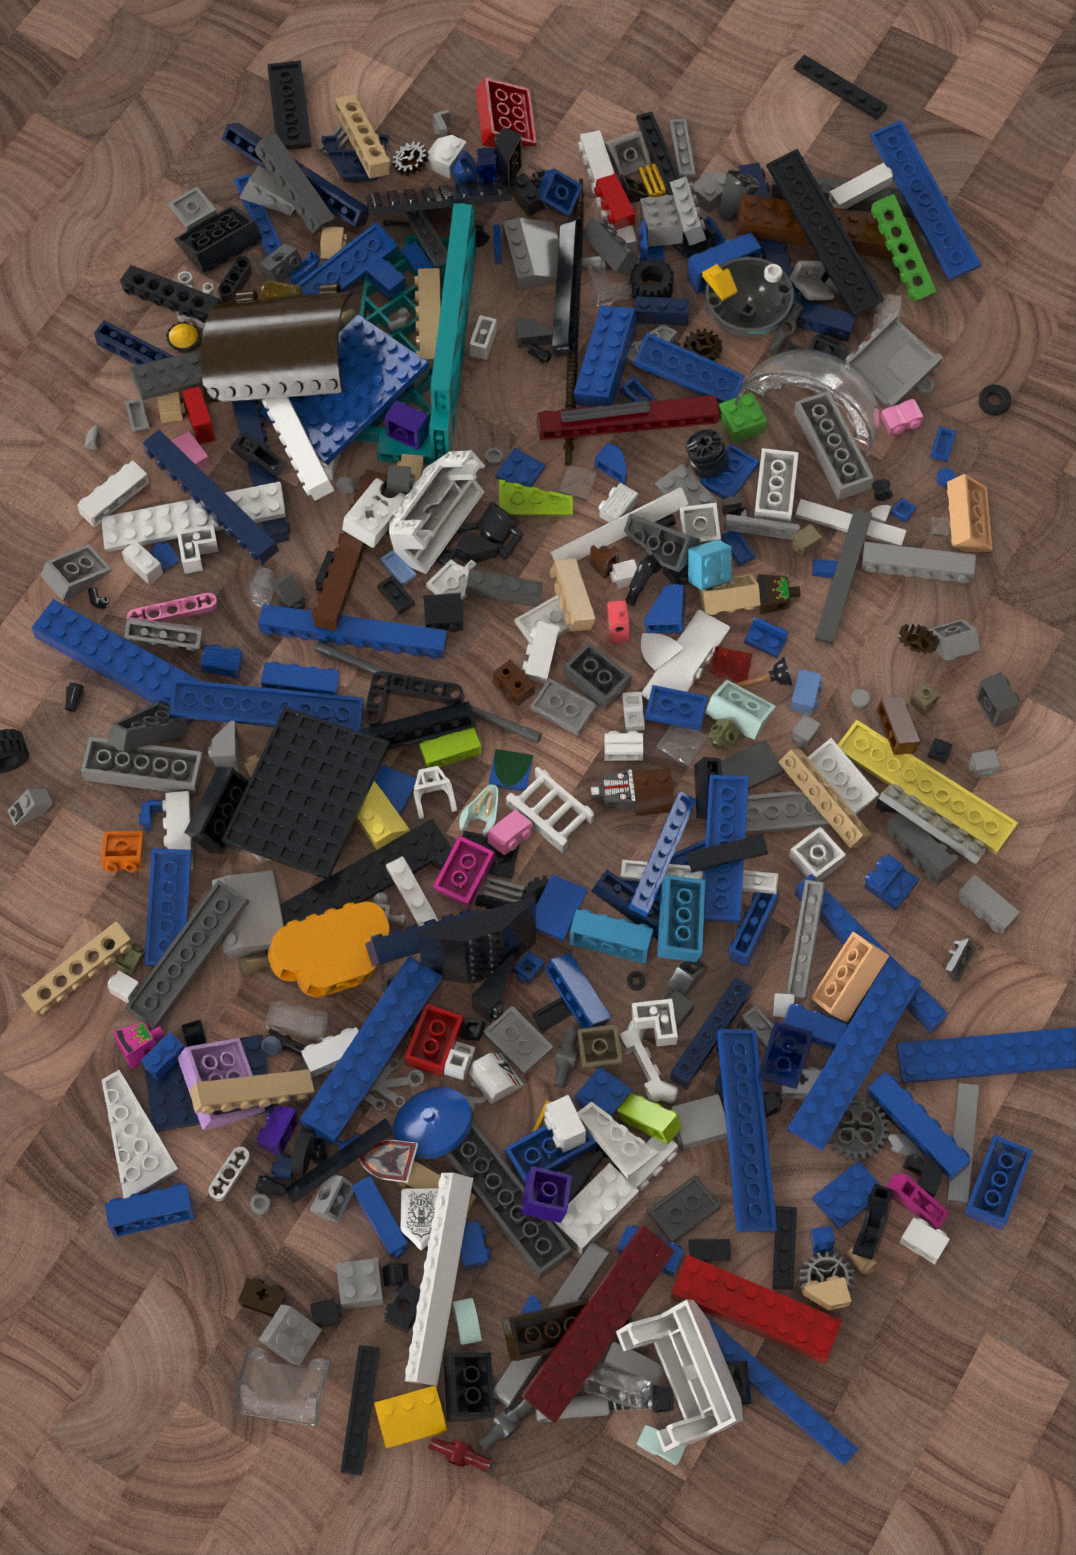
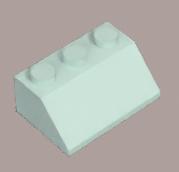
M726 680L712 695L705 713L715 720H731L742 734L755 740L762 732L776 706Z

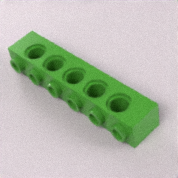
M892 194L874 202L871 205L872 215L879 222V231L886 238V247L893 254V263L899 268V276L902 283L906 284L909 299L915 303L933 295L937 291L895 195ZM885 213H889L892 216L891 221L885 218ZM892 229H896L899 232L898 237L892 235ZM899 245L906 248V253L899 251ZM907 261L912 263V270L906 267ZM913 278L919 279V286L913 283Z

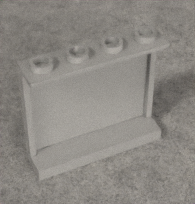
M897 313L893 317L889 316L884 321V326L880 330L877 328L871 334V338L868 341L865 340L859 345V350L855 354L852 352L845 359V369L886 408L898 405L941 364L943 359L939 353L935 355L897 319Z

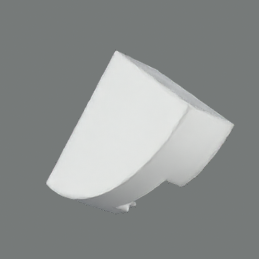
M880 505L870 511L872 513L871 520L885 524L891 506Z

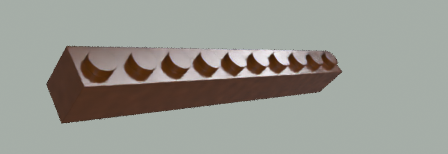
M366 469L364 476L360 477V488L355 491V502L350 505L349 511L376 478L384 482L381 495L384 496L387 488V474ZM345 531L339 535V547L334 550L333 563L330 562L328 567L329 575L323 580V592L318 594L317 608L314 607L312 611L315 627L337 631L367 545Z

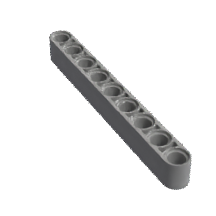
M591 1242L548 1307L581 1299L608 1259L610 1253L594 1242ZM545 1354L520 1361H512L493 1390L494 1399L509 1408Z

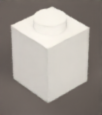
M634 559L613 564L610 577L612 583H616L617 589L630 585L637 569Z
M118 971L116 975H112L108 981L110 993L126 1003H129L140 988L138 981L121 971Z

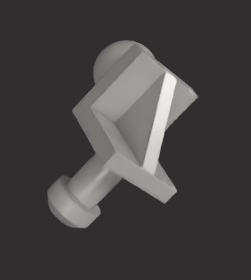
M377 893L374 896V903L382 908L388 923H397L399 926H405L407 917L403 914L401 916L391 915L390 905H386L388 903L387 895Z

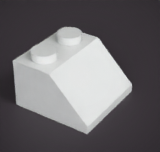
M454 135L438 138L428 151L429 161L425 162V168L450 179L454 174L452 167L458 161L460 152H467V141Z

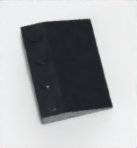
M231 205L174 238V240L192 263L204 273L212 270L214 266L226 262L231 256L241 253L243 249L255 245L257 241L262 239L256 221Z

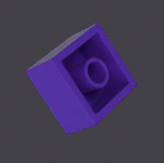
M395 400L385 416L387 437L419 451L429 435L428 415L422 410L413 409L408 404Z
M532 1166L526 1176L521 1214L561 1223L568 1210L572 1175Z

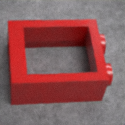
M200 386L182 391L186 411L196 441L199 445L215 441L211 419Z

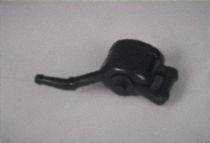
M493 502L489 503L478 522L461 525L456 533L460 534L466 530L479 529L484 539L499 545V554L503 559H507L512 554V551L523 537V532L516 527L519 521ZM513 533L514 537L507 547L504 548L502 544Z

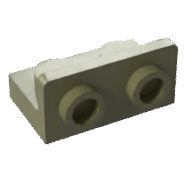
M114 941L107 945V950L114 948ZM134 943L127 953H121L111 965L130 975H134L142 957H145V951H143L141 945Z

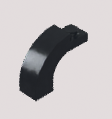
M874 1184L868 1198L863 1225L853 1247L852 1254L870 1260L873 1259L884 1234L894 1189Z

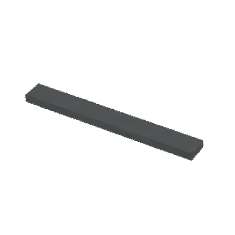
M854 508L815 636L817 641L829 644L834 643L872 518L871 512Z

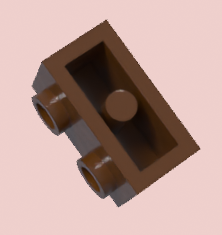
M511 659L493 672V684L499 690L502 689L507 700L511 703L514 702L516 706H519L535 694V685Z

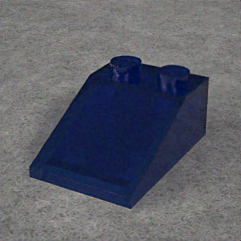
M775 1021L758 1078L797 1089L814 1041V1032Z

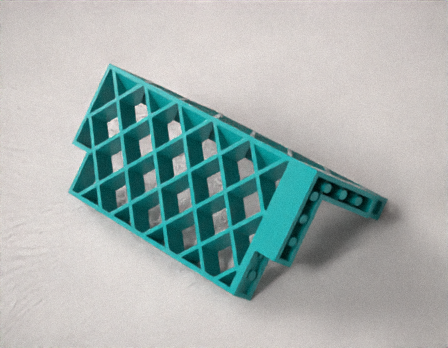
M464 203L454 204L450 237L440 238L448 253L446 264L439 267L440 281L444 279L443 291L440 289L441 309L433 369H429V376L415 389L409 386L404 391L405 393L396 399V401L406 404L414 401L428 415V425L430 424L429 435L419 451L387 437L386 428L377 426L385 421V416L393 405L391 403L353 440L378 443V462L397 463L401 461L402 454L424 456V465H430L452 451L476 257L475 209L472 208V205ZM406 235L405 247L416 242L428 257L417 236ZM395 251L385 259V261H389L394 265L393 268L402 273L409 270L414 277L417 276L401 252ZM365 275L360 316L375 326L380 323L390 334L389 336L414 353L420 351V348L417 349L407 339L408 336L416 331V321H419V317H416L415 312L416 305L412 302L415 299V291H418V287H415L414 284L378 309L368 298L377 292L378 289L366 279ZM402 307L406 308L414 319L409 321L405 327L390 331L388 323L391 321L387 317ZM367 310L371 315L365 318ZM430 389L432 407L421 396Z

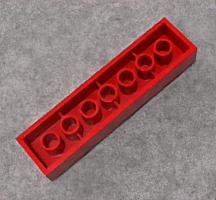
M687 1255L670 1296L671 1299L680 1303L686 1299L694 1300L701 1311L823 1364H826L843 1321L690 1255Z

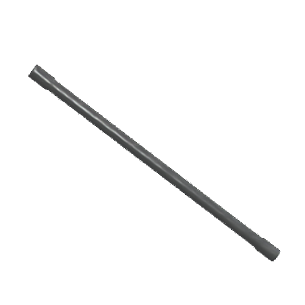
M321 641L318 642L315 649L320 654L335 658L371 674H375L378 671L391 672L342 652ZM403 681L397 683V685H400L402 687L405 684V682ZM416 685L414 691L422 690L423 685ZM433 690L432 693L435 694V695H437V694H439L440 692H439V691H436V690ZM471 705L474 717L518 734L522 738L538 744L542 733Z

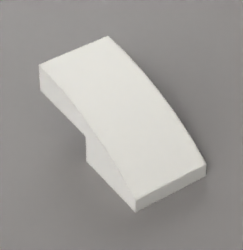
M641 692L622 693L626 732L645 730Z

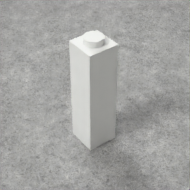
M882 163L830 191L829 201L834 208L845 210L892 184L893 172Z

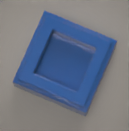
M901 498L891 510V514L906 523L917 507Z

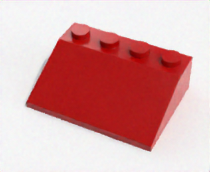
M484 77L475 89L482 145L495 148V136L504 127L522 134V147L536 146L537 139L530 89Z

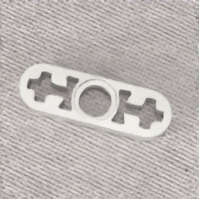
M235 1148L210 1184L208 1191L214 1201H223L228 1196L248 1165L250 1155L246 1148ZM242 1153H244L245 1159L239 1160L237 1165L240 1168L237 1169V1167L235 1166V1163L238 1160L236 1155H241ZM227 1169L235 1171V1176L232 1179L224 1177V1172ZM220 1179L224 1183L229 1184L228 1186L225 1184L222 1186V1194L218 1193L215 1195L214 1189H219L222 1185L221 1181H219Z

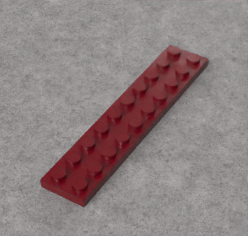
M641 1225L521 1397L550 1421L556 1423L616 1337V1331L623 1327L675 1251L647 1227Z

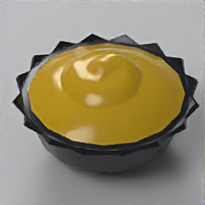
M186 321L178 322L168 329L166 341L169 343V346L178 351H189L199 343L200 331L193 323Z

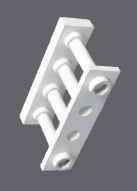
M536 767L535 778L537 779L519 796L510 793L506 797V806L512 811H518L532 822V828L563 853L568 848L567 837L584 820L592 824L594 822V813L591 808L583 806L551 779L550 774L546 770ZM542 784L551 790L534 808H529L525 805L524 801ZM556 796L565 802L548 820H543L539 817L538 813ZM570 808L579 814L562 832H557L553 829V825Z

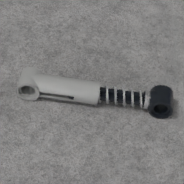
M654 1388L651 1390V1393L646 1395L641 1393L639 1396L633 1394L632 1396L625 1395V1397H621L619 1395L616 1398L613 1396L607 1398V1394L573 1397L559 1419L605 1416L614 1410L616 1412L618 1410L625 1412L626 1409L632 1411L633 1409L640 1410V1408L652 1409L655 1413L670 1412L674 1410L672 1388ZM536 1409L537 1422H552Z

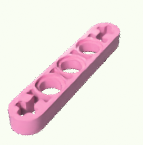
M203 593L130 610L127 614V619L130 617L134 618V616L144 619L143 614H145L146 620L166 622L211 612L217 608L218 602L213 593ZM209 599L211 601L210 605L207 604V600ZM188 603L196 604L192 610H188L185 607ZM170 607L178 609L174 614L168 613L167 610ZM152 611L159 612L156 618L149 617Z

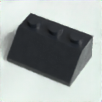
M503 127L494 139V143H496L494 154H496L495 165L500 181L510 190V180L517 177L522 167V134Z
M449 1353L443 1358L447 1422H469L495 1417L491 1353Z

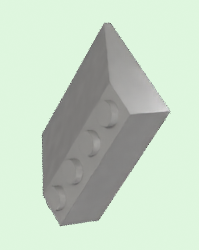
M525 218L503 221V236L517 289L523 290L555 284L557 281L559 239L554 222Z
M274 871L234 874L218 878L250 901L222 939L224 953L231 959L269 949L275 933L284 927ZM218 879L212 880V886L215 885Z

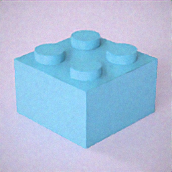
M718 539L688 549V583L700 590H704L732 581V547Z

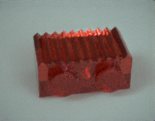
M716 646L710 673L719 678L725 676L732 677L733 680L739 682L747 680L753 654Z

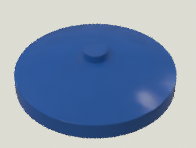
M436 1087L424 1090L411 1097L398 1111L393 1126L395 1140L418 1143L415 1158L432 1159L443 1156L458 1147L467 1137L473 1122L472 1109L463 1094L452 1088Z

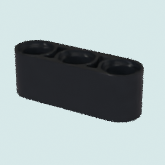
M238 257L220 283L218 294L221 302L236 301V293L242 291L251 277L252 269L248 257Z

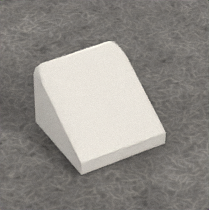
M775 993L773 1017L784 1018L789 1005L794 1004L795 995Z

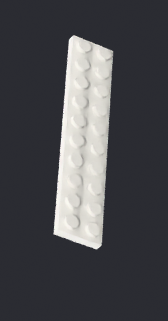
M281 482L225 492L255 523L286 517ZM192 499L105 516L101 520L104 549L106 552L126 549L135 540L142 546L177 539V531L210 525H214L215 531L225 528L223 526L219 527L214 522V517L211 514L208 516L202 510V505L199 503L195 504Z

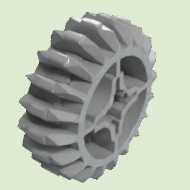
M825 1251L824 1257L818 1252L816 1254L817 1260L810 1256V1263L805 1261L803 1264L806 1269L800 1270L803 1276L799 1277V1282L804 1283L800 1286V1289L803 1290L806 1283L811 1282V1273L821 1283L824 1282V1277L826 1279V1276L829 1277L831 1273V1277L835 1276L839 1270L842 1276L845 1277L848 1291H853L855 1286L850 1283H854L856 1280L854 1277H851L854 1274V1270H847L850 1263L846 1262L843 1264V1256L839 1260L836 1259V1252L833 1253L832 1257H829L828 1251ZM821 1265H830V1266H832V1267H831L830 1269H828V1270H823V1269H821V1268H819V1269L816 1268V1267L821 1266Z

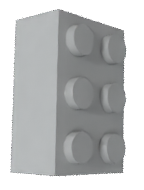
M674 195L640 199L641 221L646 220L648 247L683 243V226Z

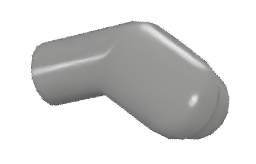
M406 308L398 311L399 316L397 320L388 323L390 331L406 326L410 318Z

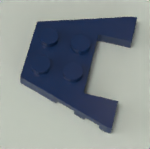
M389 134L378 135L380 144L385 147L386 151ZM322 136V144L343 181L378 180V177L369 179L355 150H339L337 136Z

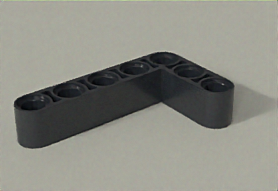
M378 671L373 674L364 718L369 726L382 724L389 694L452 705L462 703L465 699V694L462 687L455 683ZM379 679H386V682L383 685L377 684ZM398 682H405L403 687L396 688ZM416 685H423L420 691H414ZM435 688L442 689L437 695L432 693ZM454 691H459L460 695L458 697H451ZM375 697H382V700L379 703L373 702ZM371 715H378V718L375 721L369 720Z

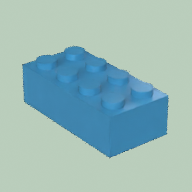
M666 875L661 882L657 957L697 962L701 957L703 948L705 880Z
M576 909L570 930V945L646 964L652 944L653 929L645 924H632L626 919L617 920L606 914L597 915L587 909Z

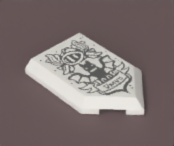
M438 1188L401 1190V1232L421 1251L430 1240L431 1223L434 1218Z

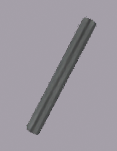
M649 401L562 411L561 420L562 422L649 412L650 404Z

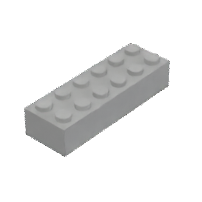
M828 390L796 401L794 414L838 501L872 489L874 477L830 391Z
M88 738L81 768L84 781L165 792L189 791L190 795L197 796L205 762L202 752L156 745L119 751L114 746L108 744L109 739Z

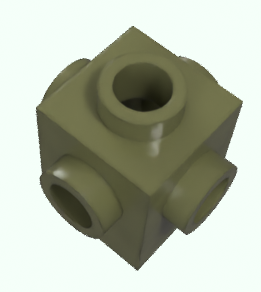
M718 719L712 726L707 738L712 742L714 748L730 750L735 745V741L741 731L731 720Z

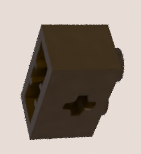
M254 1277L252 1280L247 1278L238 1300L239 1305L273 1318L281 1304L284 1305L288 1297L286 1291H284L283 1287L276 1284L272 1286L266 1285L262 1279ZM266 1293L268 1298L261 1300L259 1295L263 1296Z

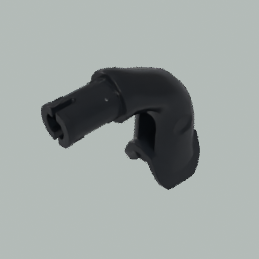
M650 554L640 562L629 585L630 590L625 601L627 604L630 602L629 605L631 606L636 605L639 594L643 591L650 576L659 572L662 568V565L658 563L659 561Z

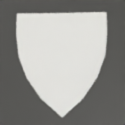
M642 633L641 651L643 657L655 671L684 649L671 637L656 633Z

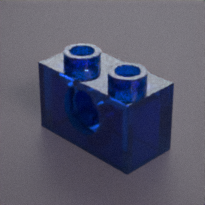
M494 147L477 149L478 178L484 184H489L490 180H497Z

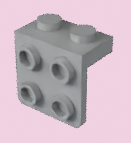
M821 261L797 262L789 279L807 300H832L835 296L821 280L825 272Z

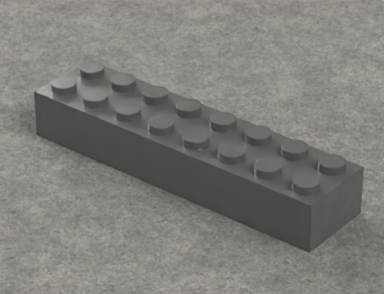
M472 1122L471 1129L464 1141L454 1150L443 1156L457 1174L473 1178L471 1192L476 1195L479 1203L540 1280L571 1257L572 1248L550 1220L521 1214L524 1186L474 1122Z

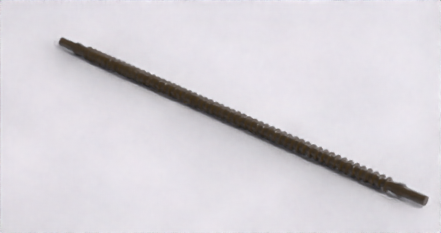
M578 178L576 181L583 185V179ZM583 186L573 208V218H579L582 225L584 221V202L582 201L585 197ZM578 304L575 353L568 354L566 409L576 408L574 390L577 382L576 373L578 368L577 351L579 345L580 304ZM575 437L564 438L565 444L563 449L565 450L566 466L572 465L573 440Z

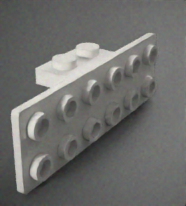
M698 610L677 640L684 649L657 669L642 691V697L649 700L652 685L688 692L695 680L701 677L706 664L709 665L713 659L714 652L729 632L730 626Z

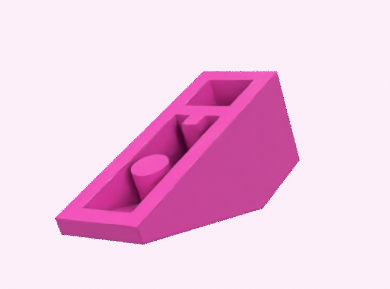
M894 1174L886 1186L887 1188L894 1189L893 1199L898 1204L936 1229L940 1228L949 1214V1211L908 1175Z

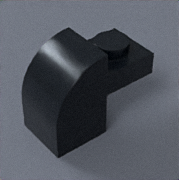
M908 1155L902 1168L920 1176L918 1185L934 1198L942 1182V1170L939 1164L931 1157L926 1164L921 1158Z

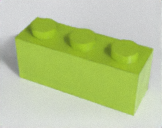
M475 728L443 735L436 739H428L419 744L420 753L426 768L434 766L443 767L482 754L481 744Z
M631 1093L617 1109L622 1123L666 1144H669L683 1127L679 1120V1115L675 1111L667 1110L656 1102L652 1103L641 1095L637 1096Z

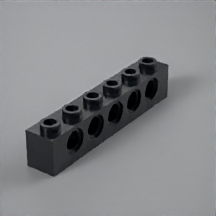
M133 265L129 266L120 279L125 293L138 296L142 300L151 301L158 306L167 307L173 312H180L186 317H193L202 323L206 322L213 306L221 302L220 298Z

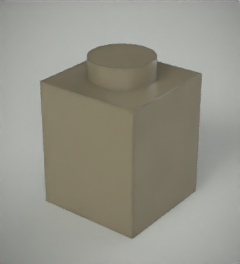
M810 524L793 534L792 548L803 557L820 547L822 537Z

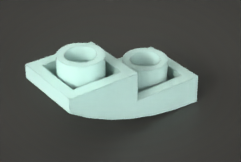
M473 1298L452 1301L460 1344L465 1345L482 1341Z
M645 1425L636 1445L653 1455L658 1454L672 1464L677 1465L686 1446L664 1452L656 1434L659 1430Z

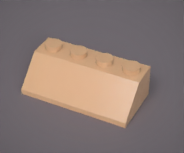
M966 474L948 481L947 494L949 499L948 509L950 512L952 546L962 552L993 551L987 486Z
M852 932L811 996V999L828 1013L847 1023L874 982L879 971L886 963L889 955L860 935Z

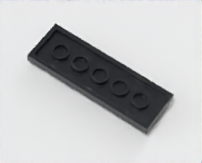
M301 60L267 64L275 133L287 150L312 147Z

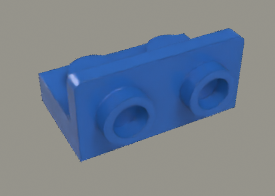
M755 617L744 639V644L778 658L787 642L788 632L780 626L769 624L765 619Z

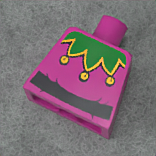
M145 1022L113 1031L117 1045L131 1069L142 1063L141 1060L156 1046L155 1041L165 1037L160 1026L149 1031Z

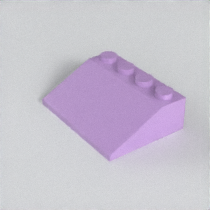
M240 1038L185 1047L177 1057L189 1093L196 1082L253 1076ZM258 1105L245 1110L234 1108L228 1112H222V1110H216L210 1114L200 1112L197 1113L202 1130H208L264 1112L265 1108Z

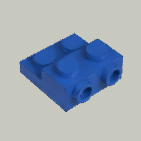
M888 854L885 858L881 856L875 865L877 869L874 872L870 870L866 875L864 888L897 910L919 882V878L904 869V864Z

